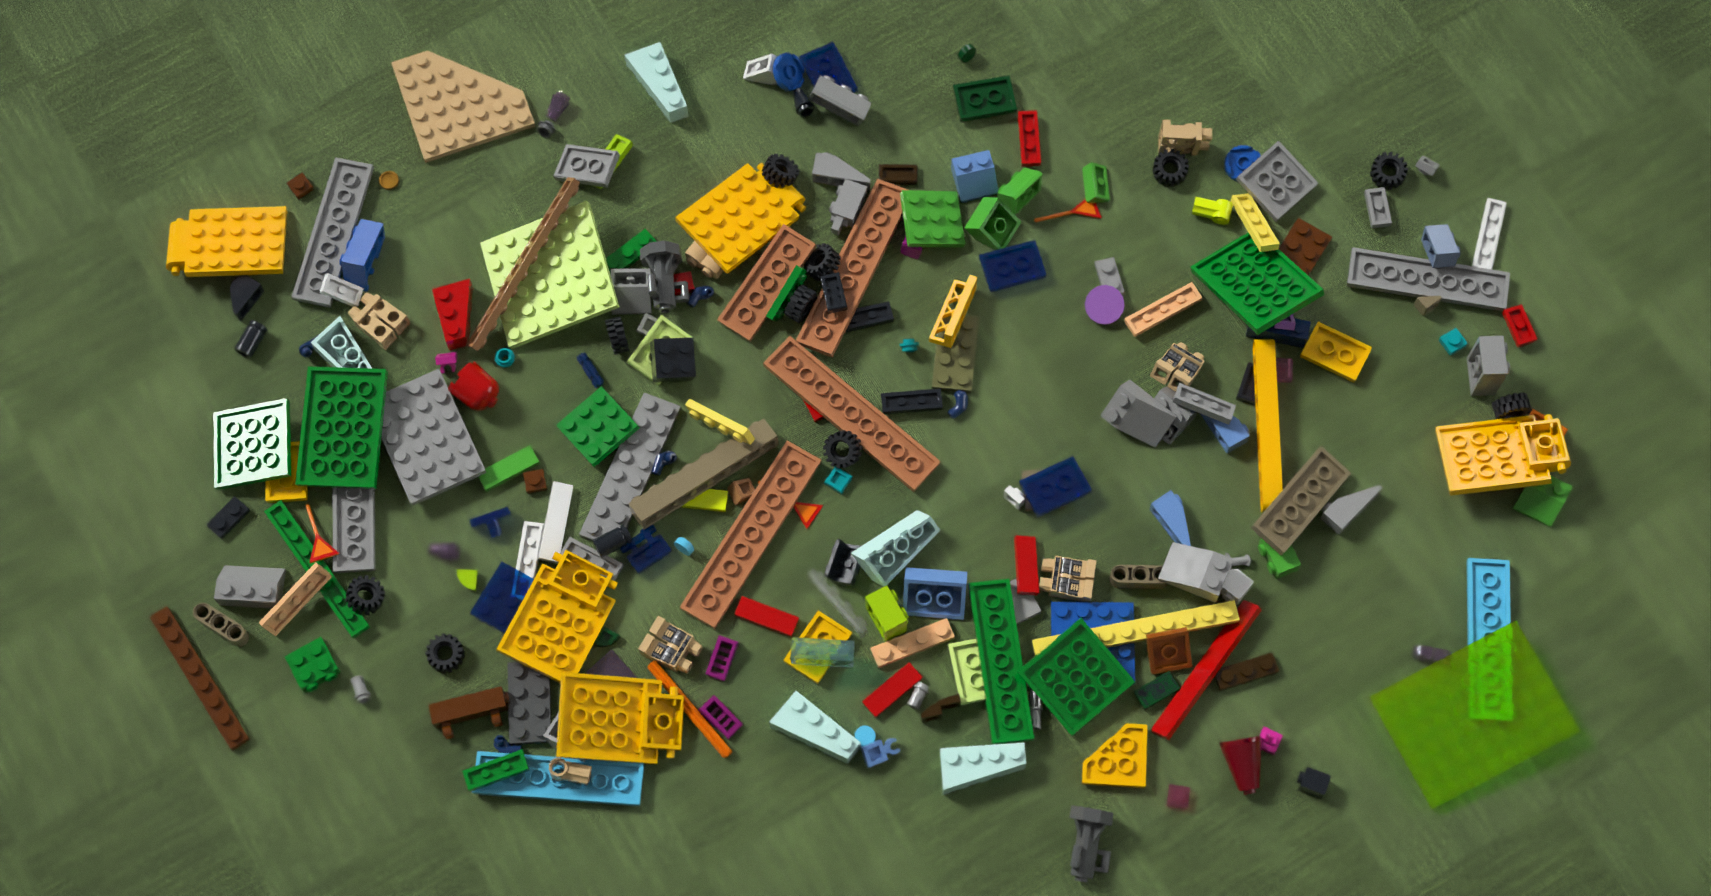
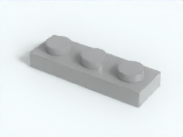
M1182 383L1178 384L1172 401L1228 425L1232 420L1236 407L1234 404Z
M569 537L560 552L563 555L565 550H568L614 573L611 578L614 581L623 568V563L607 555L601 558L597 550Z

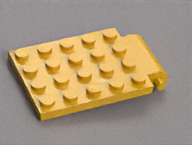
M747 163L675 217V221L727 274L769 243L783 224L789 227L799 220L800 215L795 209L800 213L806 209L803 205L805 197L793 185L787 186L786 184L784 188H781V185L776 188L774 187L775 184L772 183L770 185L769 180L766 181L764 179L765 176H762L763 163L757 166L758 172Z
M286 206L190 209L189 220L177 218L176 221L170 224L166 269L172 271L171 274L173 276H179L180 271H184L186 277L283 274L287 222Z
M1551 414L1545 415L1544 420L1536 421L1535 415L1435 427L1450 496L1552 484L1549 472L1558 471L1559 474H1564L1571 465L1560 420L1553 419Z
M565 550L563 555L558 552L554 553L552 559L559 562L555 569L542 563L496 649L497 652L561 683L562 672L579 673L616 602L615 599L605 595L604 592L607 587L615 590L618 582L611 579L614 573L568 550Z
M562 672L556 757L657 764L658 750H667L666 758L673 759L675 758V751H681L684 695H678V687H670V694H661L662 680Z

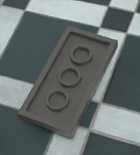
M508 662V696L511 702L508 704L509 744L548 743L543 735L551 724L550 678L519 662Z

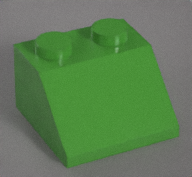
M1023 168L1020 172L1017 171L1007 185L1003 184L999 188L997 198L1016 215L1041 191L1043 174L1040 171Z
M983 197L964 228L975 240L999 253H1003L1021 221L999 198Z
M1551 475L1552 484L1524 487L1513 507L1514 510L1548 527L1552 526L1573 487Z

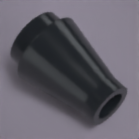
M802 88L795 89L792 95L794 97L796 113L800 117L810 116L814 112V104L808 99Z

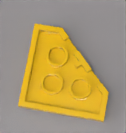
M1126 723L1115 735L1101 745L1097 751L1083 761L1082 784L1145 788L1147 725Z

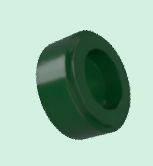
M966 44L959 50L958 58L963 63H967L975 56L977 50L972 44Z

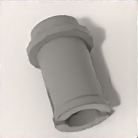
M361 675L353 677L350 681L355 692L354 699L359 704L368 702L371 693L367 691L364 677Z
M921 682L914 685L915 689L909 702H907V705L916 710L920 709L925 695L929 694V686Z

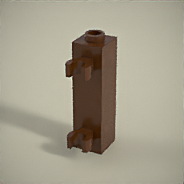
M502 686L428 704L432 725L435 729L442 728L443 736L446 740L454 738L451 725L491 715L494 727L503 726L500 713L508 711L507 704L511 703L508 696L509 693L508 691L505 692Z

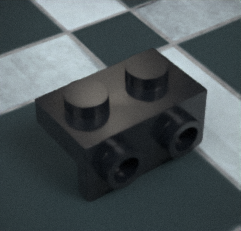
M837 539L832 548L829 563L825 568V577L834 584L854 587L861 566L851 553L861 546L846 544L841 539Z

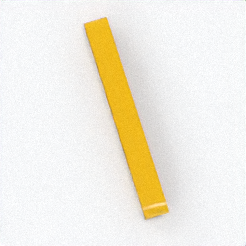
M1274 339L1253 340L1261 513L1267 509L1283 490Z

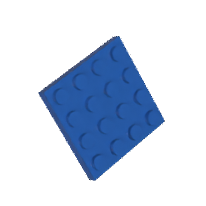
M1051 602V636L1062 634L1079 618H1082L1090 628L1134 620V603ZM1134 643L1107 648L1135 681Z

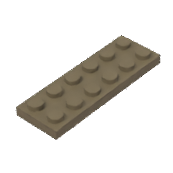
M1320 446L1250 528L1280 555L1284 554L1351 472Z

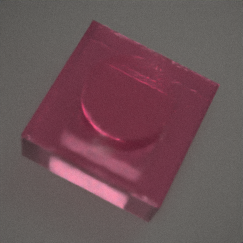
M1169 784L1166 806L1187 809L1190 787Z

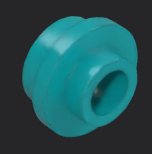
M904 339L903 343L899 344L902 352L918 351L917 346H919V342H915V339Z
M502 348L495 354V362L502 368L511 366L515 361L513 351L508 348ZM504 356L509 357L506 361H502V358Z

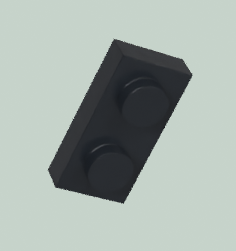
M234 496L206 526L222 540L250 512V509Z

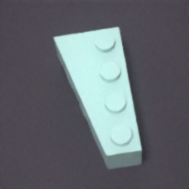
M660 42L624 55L627 67L634 73L636 79L644 86L647 93L655 100L657 106L670 122L689 116L686 102Z
M341 316L311 342L315 351L332 367L372 369Z
M917 510L851 554L870 579L884 587L940 531V528L931 516Z
M797 691L793 693L769 722L770 728L778 730L793 739L795 738L812 748L821 750L823 753L847 764L861 749V742Z
M1011 743L940 748L943 795L1025 769V744Z

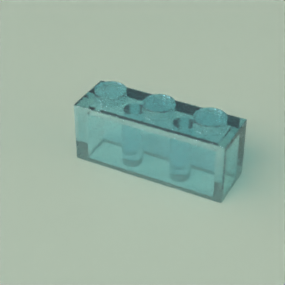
M792 637L791 664L854 668L855 641Z

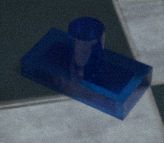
M507 506L469 519L472 528L486 524L492 538L502 534L498 520L511 516V512Z

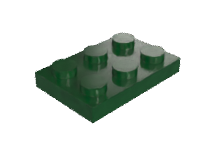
M1010 75L953 85L960 122L1017 113Z

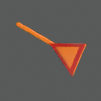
M1084 199L1070 211L1035 218L1034 222L1070 214L1101 219V215L1096 203H1089Z
M796 502L793 508L806 529H808L824 505Z
M307 503L305 506L315 534V542L309 563L339 555V552L319 536L310 505Z

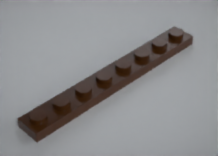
M166 606L151 615L149 618L229 748L234 751L250 740L249 736L169 607Z

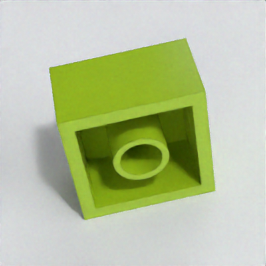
M887 585L865 597L866 610L884 642L907 632V624H909L906 610L904 607H899L897 602L899 599L895 591H890Z

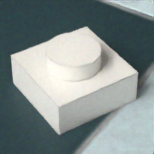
M1009 485L1004 490V498L1019 510L1024 505V494L1018 488L1014 489Z

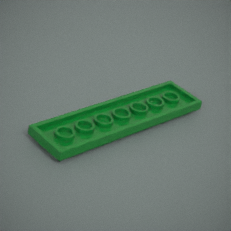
M1010 578L969 583L968 588L992 745L1033 741L1034 733L1026 682L1017 672L1023 667Z

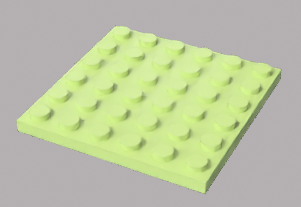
M588 201L569 207L565 213L560 215L557 227L553 231L551 230L547 236L548 241L546 245L538 251L537 260L529 266L526 278L520 281L517 286V293L513 298L509 299L506 311L500 315L510 349L620 308ZM543 218L480 242L495 296Z

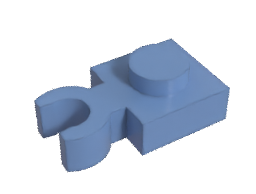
M896 738L887 739L884 745L881 740H877L860 747L867 767L887 761L886 754L899 753L900 749L892 750L890 748L891 743L897 741Z

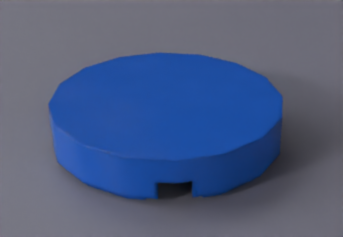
M788 52L780 54L776 57L773 64V75L776 83L785 91H794L800 88L804 82L803 73H805L801 60L795 54Z
M1240 145L1233 147L1224 160L1226 174L1232 180L1237 181L1236 178L1254 163L1261 154L1250 146Z

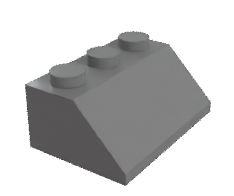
M820 75L808 99L859 126L865 119L871 106V102L868 101L869 98L862 94L856 95L852 93V89L845 85L839 86L835 84V80L825 75L822 77Z
M225 565L216 581L214 600L220 606L272 609L282 598L286 569Z

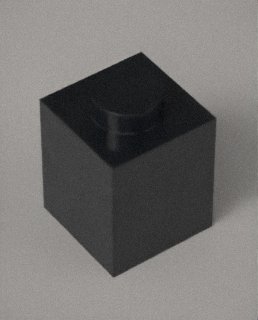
M1307 766L1304 772L1300 771L1296 783L1300 784L1298 791L1322 799L1325 796L1331 775Z

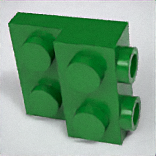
M322 637L284 656L294 678L304 693L315 691L319 687L318 685L325 681H333L341 673Z

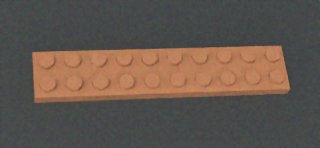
M880 179L876 180L839 254L841 257L839 260L841 263L837 265L839 268L833 271L834 273H840L848 310L828 314L822 288L796 339V342L800 345L833 357L903 217L900 193L902 190L907 189Z
M791 336L763 363V366L836 428L840 431H851L852 435L856 434V439L861 441L859 446H862L867 454L913 492L940 465V460Z
M786 441L680 605V610L716 629L822 463L821 459Z

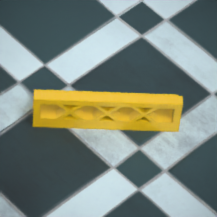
M969 275L967 282L954 279L930 334L929 342L952 348L977 290L976 276ZM957 287L963 289L962 294L957 295L955 291ZM957 301L956 308L951 310L949 304ZM951 316L949 324L945 325L943 319ZM945 331L944 339L935 337L937 333Z

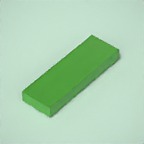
M529 445L485 468L487 473L478 476L487 492L539 465L540 462Z

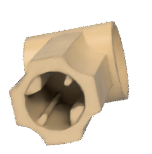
M555 758L550 762L549 772L554 780H565L588 785L592 766L568 762L562 758ZM561 765L565 769L562 773L557 774L553 771L554 767Z

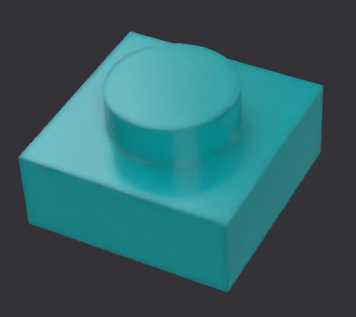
M1457 328L1444 334L1438 340L1450 356L1468 344Z

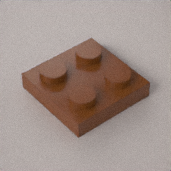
M1187 627L1146 634L1151 674L1192 667Z

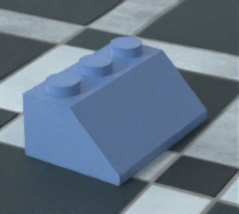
M906 567L903 607L908 616L964 620L967 572Z

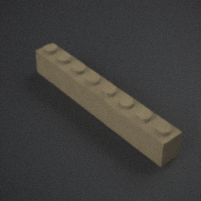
M766 420L756 421L748 428L755 438L751 445L745 442L739 443L734 438L727 442H722L713 451L704 453L697 461L685 465L681 471L669 475L665 481L650 487L646 493L634 497L628 503L630 512L643 530L778 446V437Z

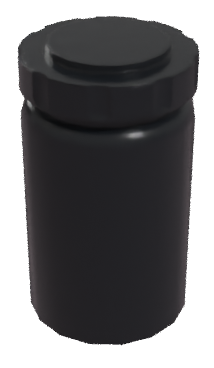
M251 320L235 345L234 351L245 358L251 359L268 329L261 323Z
M622 524L620 528L617 527L593 539L592 542L602 558L626 546L627 543H632V537L626 526Z

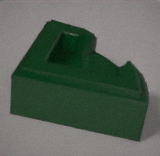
M603 626L593 645L608 647L615 644L621 636Z

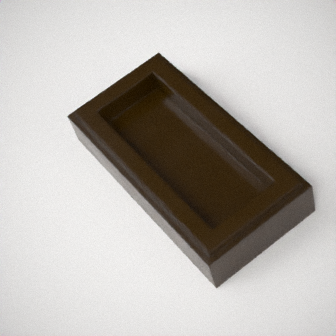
M879 164V179L894 185H917L918 164Z

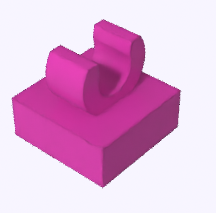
M457 352L436 355V365H441V373H445V365H450L452 372H455V363L458 360Z
M1264 726L1259 735L1262 739L1261 750L1274 755L1283 735Z

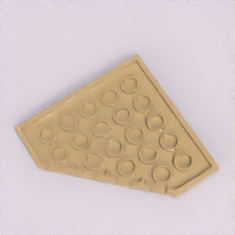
M430 51L391 62L425 163L535 127L524 92L518 88Z

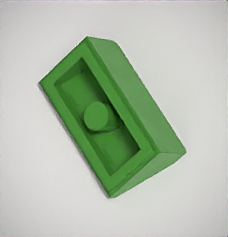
M1093 162L1087 164L1082 169L1086 202H1109L1106 166Z

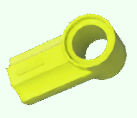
M1196 197L1192 214L1211 218L1217 224L1226 225L1230 221L1233 203L1225 199L1213 201Z

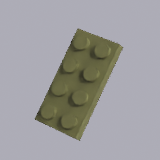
M951 316L943 319L945 325L949 324ZM965 316L952 348L936 344L932 389L941 388V391L956 392L961 390L966 393L972 392L979 317ZM945 331L938 333L937 337L944 339Z

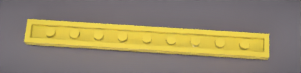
M1235 600L1095 627L1091 628V630L1106 648L1144 641L1146 640V634L1187 627L1188 632L1236 623L1240 619ZM1059 635L1032 640L1035 656Z

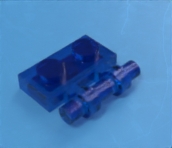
M653 524L645 530L641 529L640 533L632 538V543H627L626 546L620 548L623 554L629 550L632 551L627 556V560L638 575L672 552V549L661 534L654 538L651 536L657 531ZM643 540L647 541L646 544H644L640 548H637V544H639Z

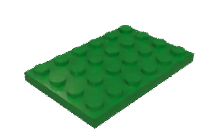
M1249 232L1190 266L1191 272L1257 335L1324 296V289L1279 249L1260 252Z
M308 366L295 485L376 489L388 370Z

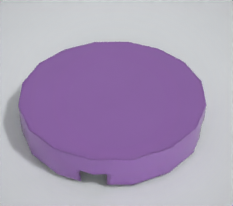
M1109 285L1095 287L1089 292L1085 301L1086 313L1090 319L1103 325L1117 321L1121 317L1125 306L1124 298L1119 290Z

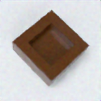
M303 172L286 183L298 200L314 190Z
M543 469L523 473L527 494L547 490Z

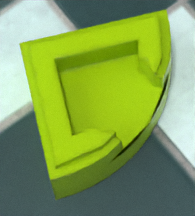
M457 569V576L461 584L468 590L477 592L478 571Z

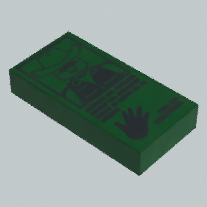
M1168 671L1135 690L1133 694L1145 711L1179 691L1180 687Z

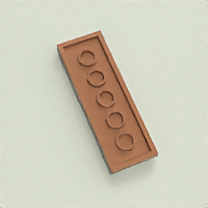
M783 224L717 321L751 342L768 318L766 317L768 311L795 266H804L817 247L816 244Z

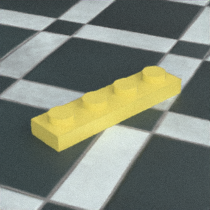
M1249 193L1232 195L1230 202L1233 203V207L1260 252L1278 250L1280 243Z
M691 399L685 404L690 411L689 415L697 421L699 419L702 420L710 428L716 427L726 436L728 434L732 435L739 443L745 442L751 445L755 440L748 428Z

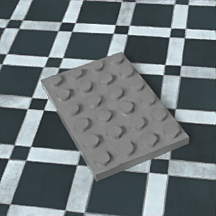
M439 369L386 392L381 438L412 506L487 473Z

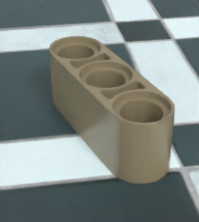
M1116 565L1112 568L1109 577L1110 584L1115 588L1163 589L1167 586V583L1159 581L1155 577L1162 570L1163 566ZM1121 573L1124 579L1117 580L1114 574ZM1140 573L1144 575L1145 579L1137 580L1134 575Z
M199 603L194 607V617L209 630L237 647L244 646L248 642V632L231 618L207 603ZM209 611L206 617L201 618L202 612ZM225 621L222 628H217L219 622ZM236 632H242L239 638L233 639Z

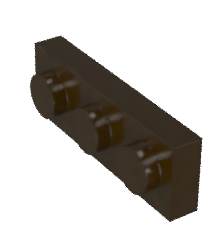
M1270 652L1220 668L1215 675V680L1219 691H1223L1279 673V668L1273 653Z

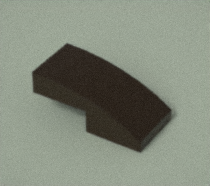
M959 694L946 697L928 707L921 714V723L942 719V710L960 707L961 700Z

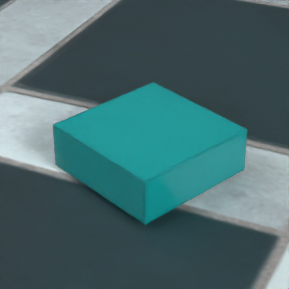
M835 466L824 484L842 494L852 480V476Z

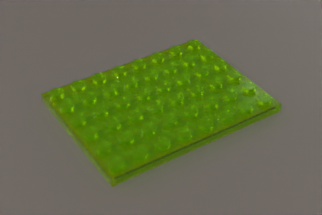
M1516 620L1369 697L1431 810L1580 732Z

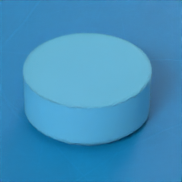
M678 537L674 542V546L687 556H690L694 551V546L683 537Z
M861 726L856 730L855 738L861 742L862 747L875 742V732L869 726Z

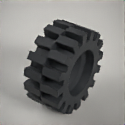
M1166 149L1164 153L1160 152L1158 157L1156 156L1153 165V175L1155 174V180L1159 179V184L1164 182L1165 187L1168 184L1174 187L1175 183L1178 186L1181 184V181H1185L1189 169V161L1185 159L1184 154L1180 155L1181 151L1177 150L1174 153V149H1171L1170 152ZM1166 163H1174L1177 165L1178 171L1172 174L1167 173L1163 166Z
M1390 151L1388 155L1386 152H1383L1382 156L1379 154L1370 170V177H1373V183L1377 181L1376 186L1379 187L1381 184L1385 189L1388 186V190H1392L1393 186L1395 189L1398 188L1399 184L1403 183L1408 168H1406L1407 162H1403L1404 158L1401 157L1399 159L1398 153L1393 156V152ZM1385 165L1392 166L1396 169V174L1394 176H1387L1382 172V167Z
M778 153L771 154L762 168V176H765L764 179L766 181L769 180L770 185L772 183L775 184L774 187L776 188L781 185V188H784L786 184L791 186L800 172L797 169L798 165H794L795 161H790L788 156L784 158L783 154H780V156Z
M818 244L804 264L803 269L814 280L821 281L820 276L833 274L834 270H838L839 267L837 265H840L841 262L839 260L841 257L829 244Z
M805 285L798 287L787 304L785 316L797 323L802 322L807 314L810 313V309H812L816 301L817 293Z
M621 317L605 320L614 355L629 351Z
M1523 392L1513 393V395L1508 394L1506 397L1502 396L1500 399L1492 402L1496 419L1525 416L1532 411L1528 394Z
M846 430L833 433L828 436L829 439L825 440L824 443L826 445L823 446V450H826V452L823 454L828 456L826 461L832 462L831 465L833 467H849L858 462V457L862 455L860 450L863 448L859 446L861 441L860 439L857 440V435H852L851 431L846 432ZM839 442H845L849 447V453L846 457H842L837 453L836 447Z
M362 575L358 576L348 586L345 599L348 602L347 606L349 608L353 606V612L359 610V615H362L363 612H365V615H369L370 611L374 614L376 610L380 609L384 600V586H380L381 582L379 580L375 582V577L373 576L371 580L368 579L369 575H365L364 579ZM361 590L368 591L373 595V598L371 600L361 599L358 596V592Z
M441 633L442 636L436 635V639H430V645L427 644L425 655L431 667L437 672L446 673L448 671L451 673L452 669L455 668L457 670L458 665H462L465 651L457 637H453L449 633L448 635ZM449 646L452 648L453 654L450 659L440 660L437 654L441 647Z

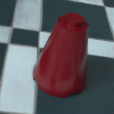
M1261 736L1219 742L1238 791H1243V795L1256 793V789L1260 788Z

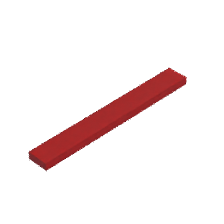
M1246 600L1242 601L1237 608L1239 622L1224 626L1151 728L1154 734L1168 741L1262 611L1260 606Z

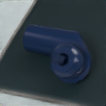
M709 286L695 288L686 304L694 308L699 300L711 298L714 294L713 288Z
M316 337L300 345L299 353L303 357L311 356L314 350L311 342Z
M961 390L956 391L954 394L956 406L947 412L953 420L966 411L968 407V395Z
M666 451L658 454L651 473L660 476L663 466L674 463L677 460L676 453Z
M502 735L494 738V747L499 753H513L522 749V746H511Z

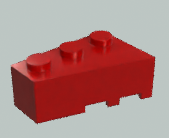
M470 278L432 289L449 350L467 346L466 344L469 341L472 293L474 289Z

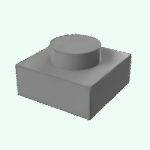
M1423 155L1415 166L1419 168L1418 170L1421 173L1432 176L1440 165Z
M646 313L636 332L646 336L658 319Z

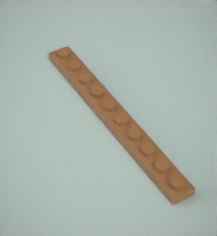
M567 177L466 345L471 349L478 351L485 346L487 342L486 337L497 326V319L506 311L509 299L513 298L517 293V286L520 281L526 278L529 266L537 260L538 251L548 241L547 236L551 230L553 231L557 227L558 218L567 210L570 198L577 194L580 182L575 178Z

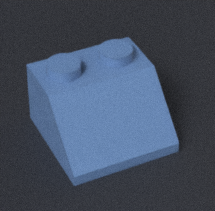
M989 150L951 159V171L961 203L998 194L995 168Z

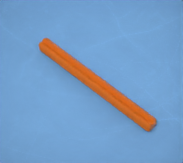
M655 660L647 666L657 680H662V686L669 694L670 687H678ZM678 687V695H684L683 711L718 753L725 759L732 754V750Z

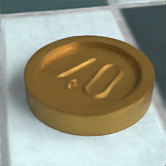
M386 171L381 174L379 183L382 188L392 190L398 186L399 178L395 172Z

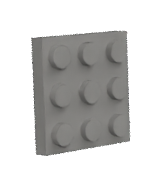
M1279 141L1236 178L1241 186L1275 222L1318 184Z

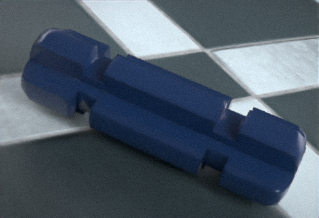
M585 352L579 354L577 361L582 365V369L592 381L595 388L603 386L604 380L598 374Z

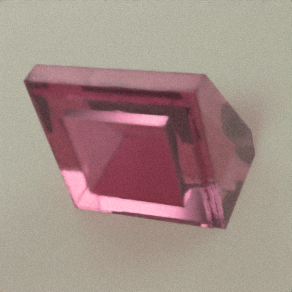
M1276 358L1277 382L1292 383V359Z

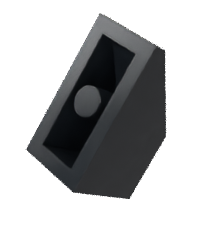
M247 275L235 277L230 286L233 313L240 322L265 292L260 283Z

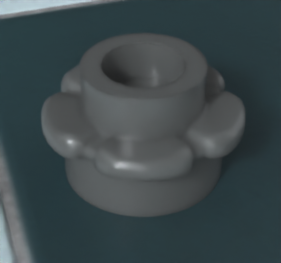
M545 120L538 123L537 132L540 136L549 138L555 133L556 130L552 122Z

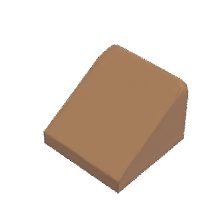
M750 478L733 481L727 488L735 505L749 500L755 491Z

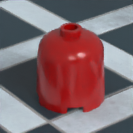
M475 361L465 365L458 372L459 379L456 383L451 382L448 387V391L474 411H483L488 407L491 409L498 402V382Z

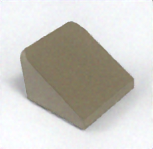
M1440 295L1418 297L1414 306L1422 316H1425L1438 307L1442 297Z

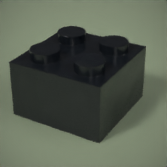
M693 337L653 339L651 341L650 354L653 383L692 381L696 377Z

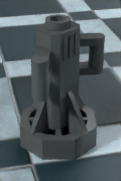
M669 241L648 243L640 249L641 262L644 267L651 269V273L647 274L648 293L654 300V308L658 309L661 313H669L676 307V303L688 302V282H674V272L678 264L682 262V251L679 244ZM675 289L681 290V296H675Z
M1071 805L1069 818L1075 821L1077 837L1076 843L1073 845L1070 875L1075 876L1076 881L1087 882L1088 878L1093 879L1094 871L1108 873L1111 852L1098 850L1100 834L1106 825L1112 826L1113 812ZM1097 854L1102 855L1100 867L1095 866Z

